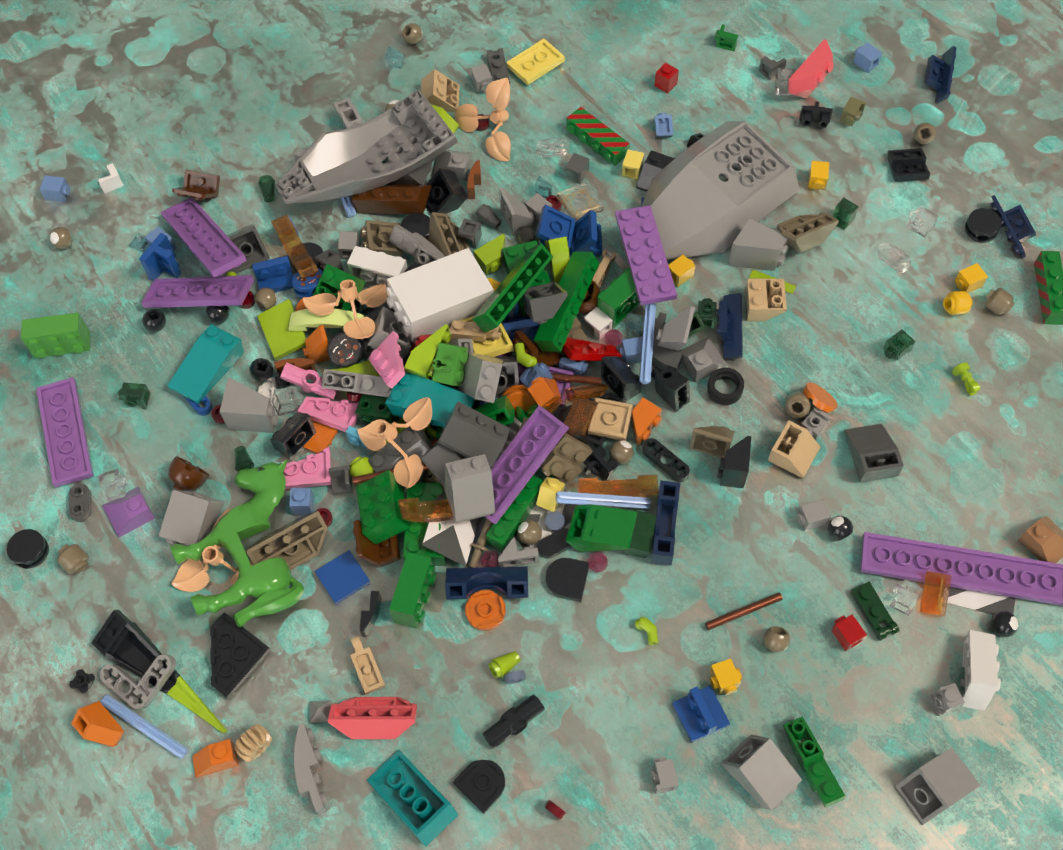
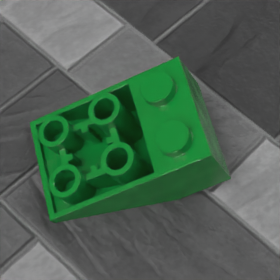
M326 264L313 296L330 293L337 299L338 291H341L340 283L344 280H353L357 287V292L360 293L366 281L337 267ZM341 297L339 305L334 306V309L349 311L351 309V302H345Z
M593 504L577 505L574 509L566 542L578 552L629 549L638 513L636 511Z

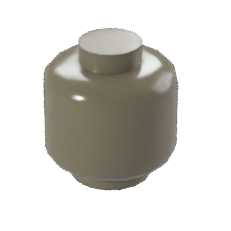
M997 288L995 291L991 289L985 296V299H987L985 306L997 315L1007 314L1014 305L1013 296L1002 288Z
M801 391L791 393L785 404L787 413L794 418L805 417L810 411L811 399H808Z
M66 544L58 551L57 562L69 574H78L89 564L87 562L89 559L88 554L78 544L70 546Z

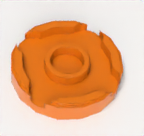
M808 382L803 387L804 395L808 399L811 398L813 405L818 409L830 413L834 412L838 407L833 396L819 385Z
M480 590L470 596L465 605V615L468 622L474 628L481 631H490L497 628L503 622L506 615V605L503 598L494 593V591Z

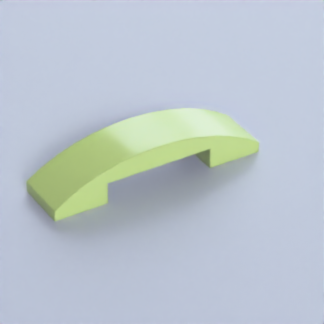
M303 309L291 313L288 329L289 331H307L308 327L324 325V328H342L344 332V325L348 321L354 320L352 311L334 309L333 313L322 316L315 315L308 309ZM357 313L358 319L364 317L362 314Z

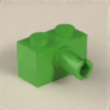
M439 343L436 358L433 360L435 364H433L432 381L461 386L465 377L464 367L468 360V348L448 343Z

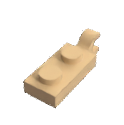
M607 249L603 250V260L601 263L599 262L598 269L592 279L596 282L599 289L610 271L611 264L616 259V252L612 256H607Z
M453 320L450 327L451 339L472 338V341L485 342L486 338L498 340L501 336V332H498L500 325L486 333L475 322Z
M359 636L351 639L356 653L350 656L365 694L367 695L386 687L370 647L364 649Z

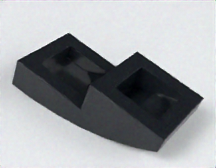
M371 591L370 610L361 611L360 633L362 637L369 635L377 620L382 599L379 591Z

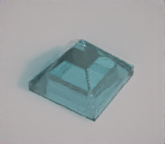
M138 232L128 246L144 253L149 247L145 239L146 235Z

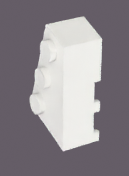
M969 630L963 642L962 667L965 668V680L961 679L960 686L964 687L962 698L965 703L962 705L963 707L985 711L995 692H998L1000 689L1001 680L997 676L1000 662L997 661L996 657L999 645L996 644L994 634Z

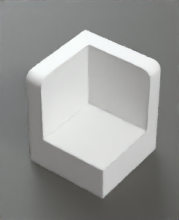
M113 163L107 165L111 175L98 180L104 194L124 186Z
M598 307L585 316V321L594 328V337L598 340H601L612 330L613 320Z

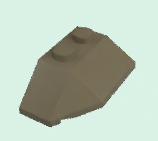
M436 212L430 214L428 241L438 248L445 257L469 248L466 238L458 236L459 227L450 220L447 214Z
M826 213L800 215L777 224L776 228L782 235L788 238L787 244L793 247L795 251L805 252L823 244L839 220Z
M317 510L297 518L268 534L245 551L253 565L270 558L279 557L286 560L290 570L319 555L328 528Z

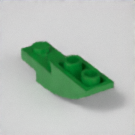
M803 716L783 724L795 757L812 791H816L824 807L826 808L845 800L846 796L826 763L824 752Z

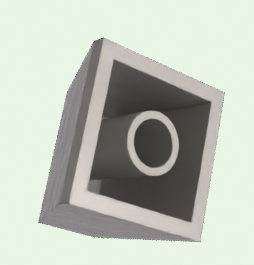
M750 218L732 243L728 264L737 267L775 271L778 265L782 266L786 259L784 255L789 248L787 245L788 238Z
M467 352L468 360L464 367L465 377L461 386H458V390L474 399L494 403L503 359Z
M227 378L220 414L228 429L274 433V428L278 425L279 418L270 399L231 378Z
M483 454L445 463L444 490L455 522L459 523L495 514L492 473L486 455Z
M173 490L159 536L166 538L165 541L172 544L180 542L183 545H191L200 542L211 532L225 501L189 490Z
M751 734L721 763L761 807L769 810L778 808L782 804V800L788 794L793 793L802 781L801 777L774 742L766 737Z
M951 747L918 768L895 787L924 825L977 789L980 784Z

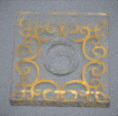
M587 182L561 191L556 196L570 217L576 219V221L589 210L595 211L596 214L604 210L603 204Z

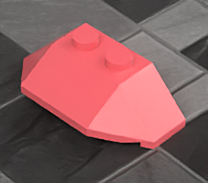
M824 39L789 78L788 87L790 94L807 99L815 88L823 82L827 74L833 70V54L827 40Z
M354 697L344 700L339 704H332L328 723L351 739H396L415 723L417 704L410 703L400 697Z

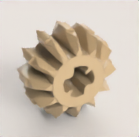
M260 724L253 725L248 730H245L240 735V738L236 740L234 749L241 759L250 762L266 751V748L270 746L272 737L265 727H262Z

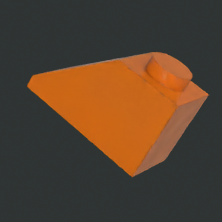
M324 325L319 326L305 339L306 348H303L305 358L313 359L314 364L330 360L327 352L329 341Z
M230 739L207 745L194 754L192 758L195 777L198 778L239 766L238 755L234 749L235 744Z

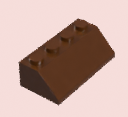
M386 184L353 195L352 202L358 213L423 214L431 186Z

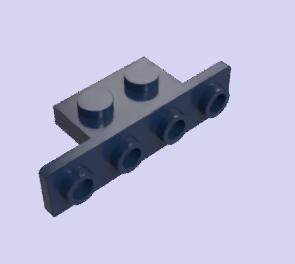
M952 46L943 54L942 60L934 55L928 58L924 83L937 90L935 102L938 104L946 100L951 93L950 88L957 49L955 46Z
M991 196L993 202L990 205L994 212L999 213L1002 221L1001 226H1006L1007 230L1005 233L1009 241H1014L1015 244L1012 246L1017 255L1020 254L1022 258H1026L1021 242L1036 236V232L1022 206L1018 205L1004 212L996 196Z
M741 293L724 295L723 301H719V309L716 311L719 320L717 334L721 335L724 342L725 360L742 358Z

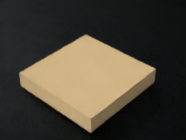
M595 398L588 434L626 441L633 404Z

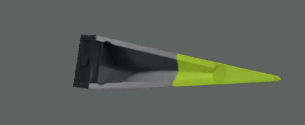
M113 610L91 642L105 657L141 678L159 655H162L135 622H131L120 610ZM163 660V662H162V663L164 664V667H163V668H167V667H168V666L166 665V662H167V661H164V660ZM174 670L160 690L193 711L220 732L226 733L227 729L180 674ZM151 676L149 683L155 686L157 683L156 677Z

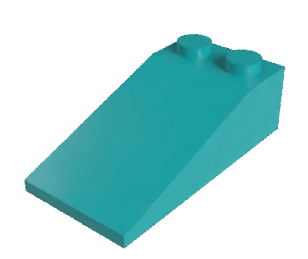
M211 324L199 336L167 385L168 388L199 404L244 354L242 340Z
M405 372V375L393 387L385 404L393 416L403 418L405 410L412 403L429 397L432 403V418L429 424L444 427L449 413L457 402L472 408L476 399L422 376Z
M400 750L367 779V782L425 847L458 816L452 804Z

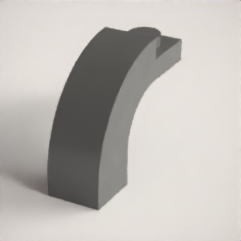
M659 312L658 317L655 318L652 366L659 368L661 371L670 366L678 371L683 353L657 346L659 340L656 339L658 329H662L666 323L667 314Z

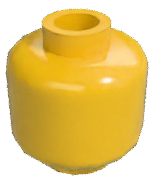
M954 291L946 295L943 300V307L950 315H961L970 311L973 302L968 292Z

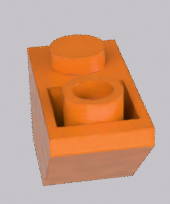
M538 377L527 388L538 406L540 405L543 408L549 407L561 398L557 382L554 379Z
M645 398L639 401L632 410L631 415L637 445H640L643 440L648 439L654 426L657 427L662 421V409Z
M100 701L79 708L71 722L83 739L112 747L117 746L124 733L120 724L116 722Z

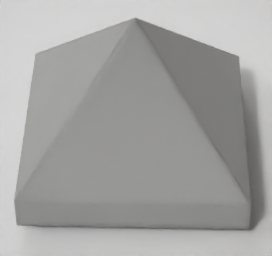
M332 700L310 701V723H328Z

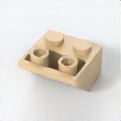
M432 70L422 78L421 93L430 104L441 107L446 112H456L459 108L460 85L439 71Z
M747 279L744 290L747 321H767L787 311L784 279Z
M788 421L773 446L768 461L804 478L820 449V445L807 429Z

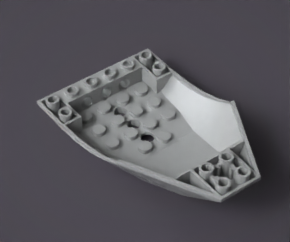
M418 89L410 93L402 101H398L390 109L368 121L342 130L327 133L323 131L280 179L276 187L286 204L320 202L360 194L393 182L417 169L456 144L457 139ZM388 158L389 161L383 164L382 161Z
M727 121L692 144L652 179L641 207L651 205L665 256L669 260L677 259L681 255L693 257L724 253L732 246V243L750 218L759 222L798 193L800 189L795 167L746 121ZM719 175H725L728 181H721Z

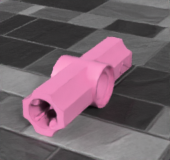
M286 363L280 379L299 386L306 393L314 392L330 400L334 399L337 390L321 388L323 377H320L314 370L306 371ZM306 380H312L314 383L310 384Z

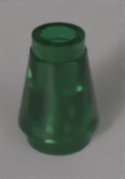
M270 175L261 176L258 185L264 201L273 202L275 200V180Z
M237 447L235 449V470L238 472L242 469L254 468V462L246 447Z

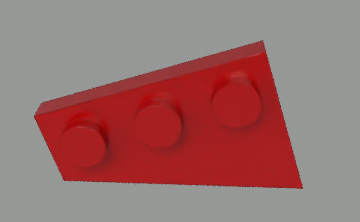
M568 337L562 348L570 360L602 361L604 356L622 357V354L613 345Z

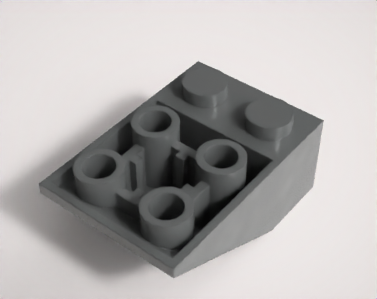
M883 424L844 430L860 482L899 476L904 465L896 444Z

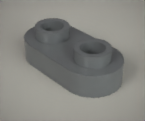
M76 484L69 491V515L76 522H84L91 515V491L85 484Z

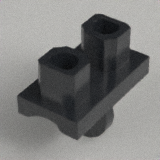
M815 101L814 106L802 105L799 121H802L803 126L809 127L812 122H817L820 128H827L833 108L819 107V101Z
M590 445L589 447L593 452L583 462L586 465L584 473L586 475L593 473L595 477L599 476L605 483L609 481L611 474L616 471L618 464L614 459H610L607 462L604 460L606 451L602 446L594 448Z

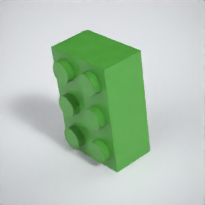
M79 313L22 320L21 340L34 358L90 351V331Z

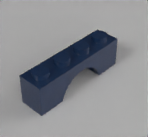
M660 480L651 561L654 564L672 565L680 492L679 482Z
M528 566L446 568V600L467 599L473 592L481 589L499 590L507 598H528Z

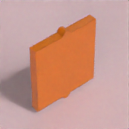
M312 420L316 433L303 448L318 454L323 452V449L328 448L329 445H332V440L338 430Z

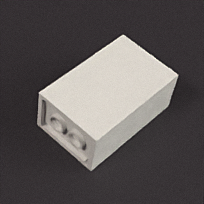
M467 248L387 279L388 287H386L388 298H386L389 308L394 309L397 322H401L404 335L406 337L409 336L413 343L417 340V336L434 334L445 324L450 328L453 320L460 321L475 316L494 293V289L470 249Z

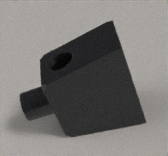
M670 366L662 371L659 368H655L651 372V377L655 380L657 394L675 412L690 402L689 380Z

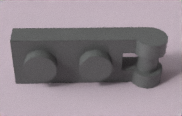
M499 48L497 51L487 50L492 80L509 79L503 48Z

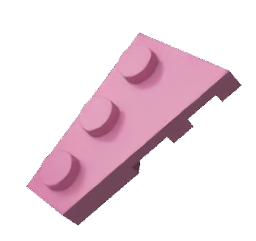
M394 331L389 334L377 349L372 351L368 358L390 388H393L405 375L403 359L399 355L401 348L397 343L399 336Z
M306 397L297 412L307 413L313 421L346 432L348 427H354L358 420V417L355 415L358 403L343 399L339 402L330 401L329 398Z
M330 447L323 449V452L318 454H310L306 456L307 458L300 461L287 463L283 471L286 478L285 489L331 485L329 468H331Z

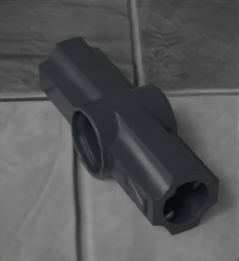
M533 694L516 708L512 707L507 710L498 722L482 734L489 745L495 749L509 737L516 736L528 726V723L542 713L545 708L538 697Z

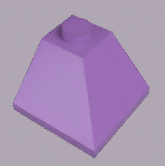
M139 487L102 505L118 537L155 519Z

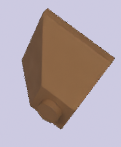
M1047 516L1039 519L1018 539L1039 561L1057 563L1063 558V531Z

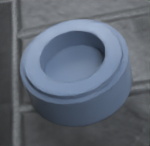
M550 512L546 515L545 526L549 531L557 532L564 528L565 518L560 512Z
M515 671L504 675L505 683L515 684L526 679L525 671Z

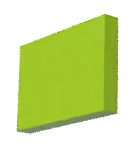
M290 299L257 315L276 360L306 346L305 339L307 337L304 331H289L288 329L291 313L295 312Z

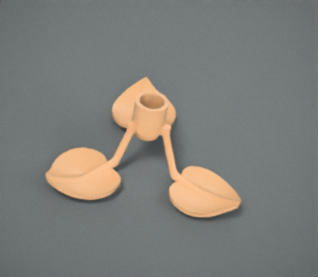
M503 78L489 83L485 91L487 101L493 104L492 107L496 110L492 111L490 115L477 116L478 109L475 105L463 104L456 110L455 120L463 131L473 132L478 127V119L490 118L494 124L498 125L491 132L492 137H488L485 141L486 150L496 160L510 161V139L506 133L502 131L496 132L500 126H503V122H506L509 118L505 108L510 101V84L508 78Z
M344 280L340 283L341 291H338L337 299L330 293L303 297L306 308L311 313L320 316L333 313L334 306L339 305L341 297L345 302H351L354 320L348 321L344 325V332L348 337L364 339L374 334L375 323L369 317L358 319L354 300L356 298L361 305L366 304V306L371 308L379 307L386 302L387 292L386 284L383 283L358 293L353 280Z
M425 397L412 403L403 414V419L407 422L406 424H397L395 422L390 424L385 420L379 419L357 430L361 441L368 449L379 451L386 445L387 440L403 455L404 459L395 465L393 473L395 480L407 489L415 485L420 479L423 463L416 454L408 458V455L393 441L398 434L396 428H408L410 426L413 430L419 431L427 427L432 418L431 399Z
M227 509V510L218 518V520L216 521L214 527L217 525V523L219 522V520L221 519V517H223V516H224L226 513H228L231 509ZM220 545L208 546L202 552L204 561L187 560L184 562L171 584L185 592L200 591L210 581V577L206 572L209 569V564L213 566L223 564L236 573L231 579V585H233L238 579L239 570L223 560V553L218 549L224 547Z

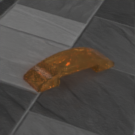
M288 215L271 221L283 248L300 277L304 279L319 272L297 235Z
M657 474L638 475L637 479L598 481V478L578 479L579 493L631 497H650L659 494Z
M418 498L398 500L402 519L440 522L454 519L448 499L419 502Z

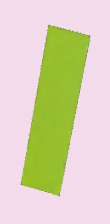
M754 269L749 276L752 279H777ZM784 281L785 291L793 294L796 285Z

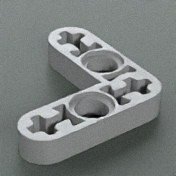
M159 655L139 683L120 666L107 664L102 667L100 679L134 709H144L151 704L175 670L176 660L171 655ZM163 660H164V661H167V662H166V665L168 666L167 668H163V667H164V664L162 663ZM109 670H113V671H112V675L115 676L116 678H109V677H110ZM151 676H155L157 680L153 688L148 683ZM124 681H128L130 685L127 692L122 690V683ZM135 695H142L141 700H142L143 702H142V703H138V702H139V698H138L137 696H135Z

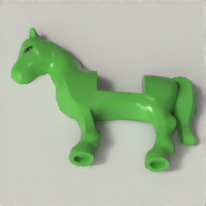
M287 459L280 464L270 462L255 468L238 471L234 478L235 484L239 488L252 491L255 495L247 502L234 507L221 517L213 530L200 542L191 545L174 544L170 546L177 564H181L186 560L198 561L202 558V552L206 547L220 545L224 547L239 570L236 582L224 592L208 596L196 594L190 597L198 616L208 611L216 613L222 608L241 604L247 596L252 595L256 598V601L234 615L236 625L242 627L254 617L275 614L295 605L301 598L304 587L291 576L286 560L279 557L270 558L251 566L241 543L242 540L271 528L269 516L279 504L286 487V478L283 471L286 468Z

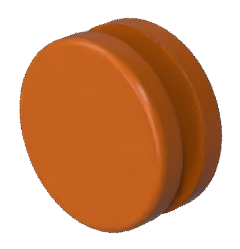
M514 385L507 388L502 396H507L515 409L514 417L517 416V406H520L526 412L530 406L536 404L526 386Z

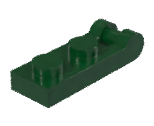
M870 581L850 591L880 641L886 639L889 634L894 635L900 632L897 623L891 618ZM883 622L886 625V627L884 628L880 626V624Z

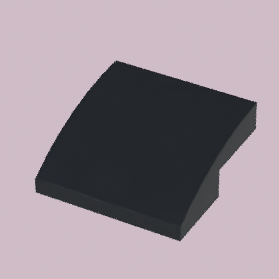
M922 148L888 151L889 165L895 182L929 179L930 172L925 164L927 157Z

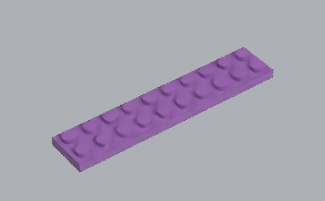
M864 532L860 572L1063 606V564Z

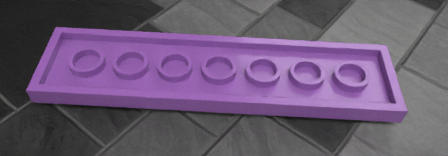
M192 197L160 212L164 220L213 278L223 275L226 271L238 267L247 261L239 248Z

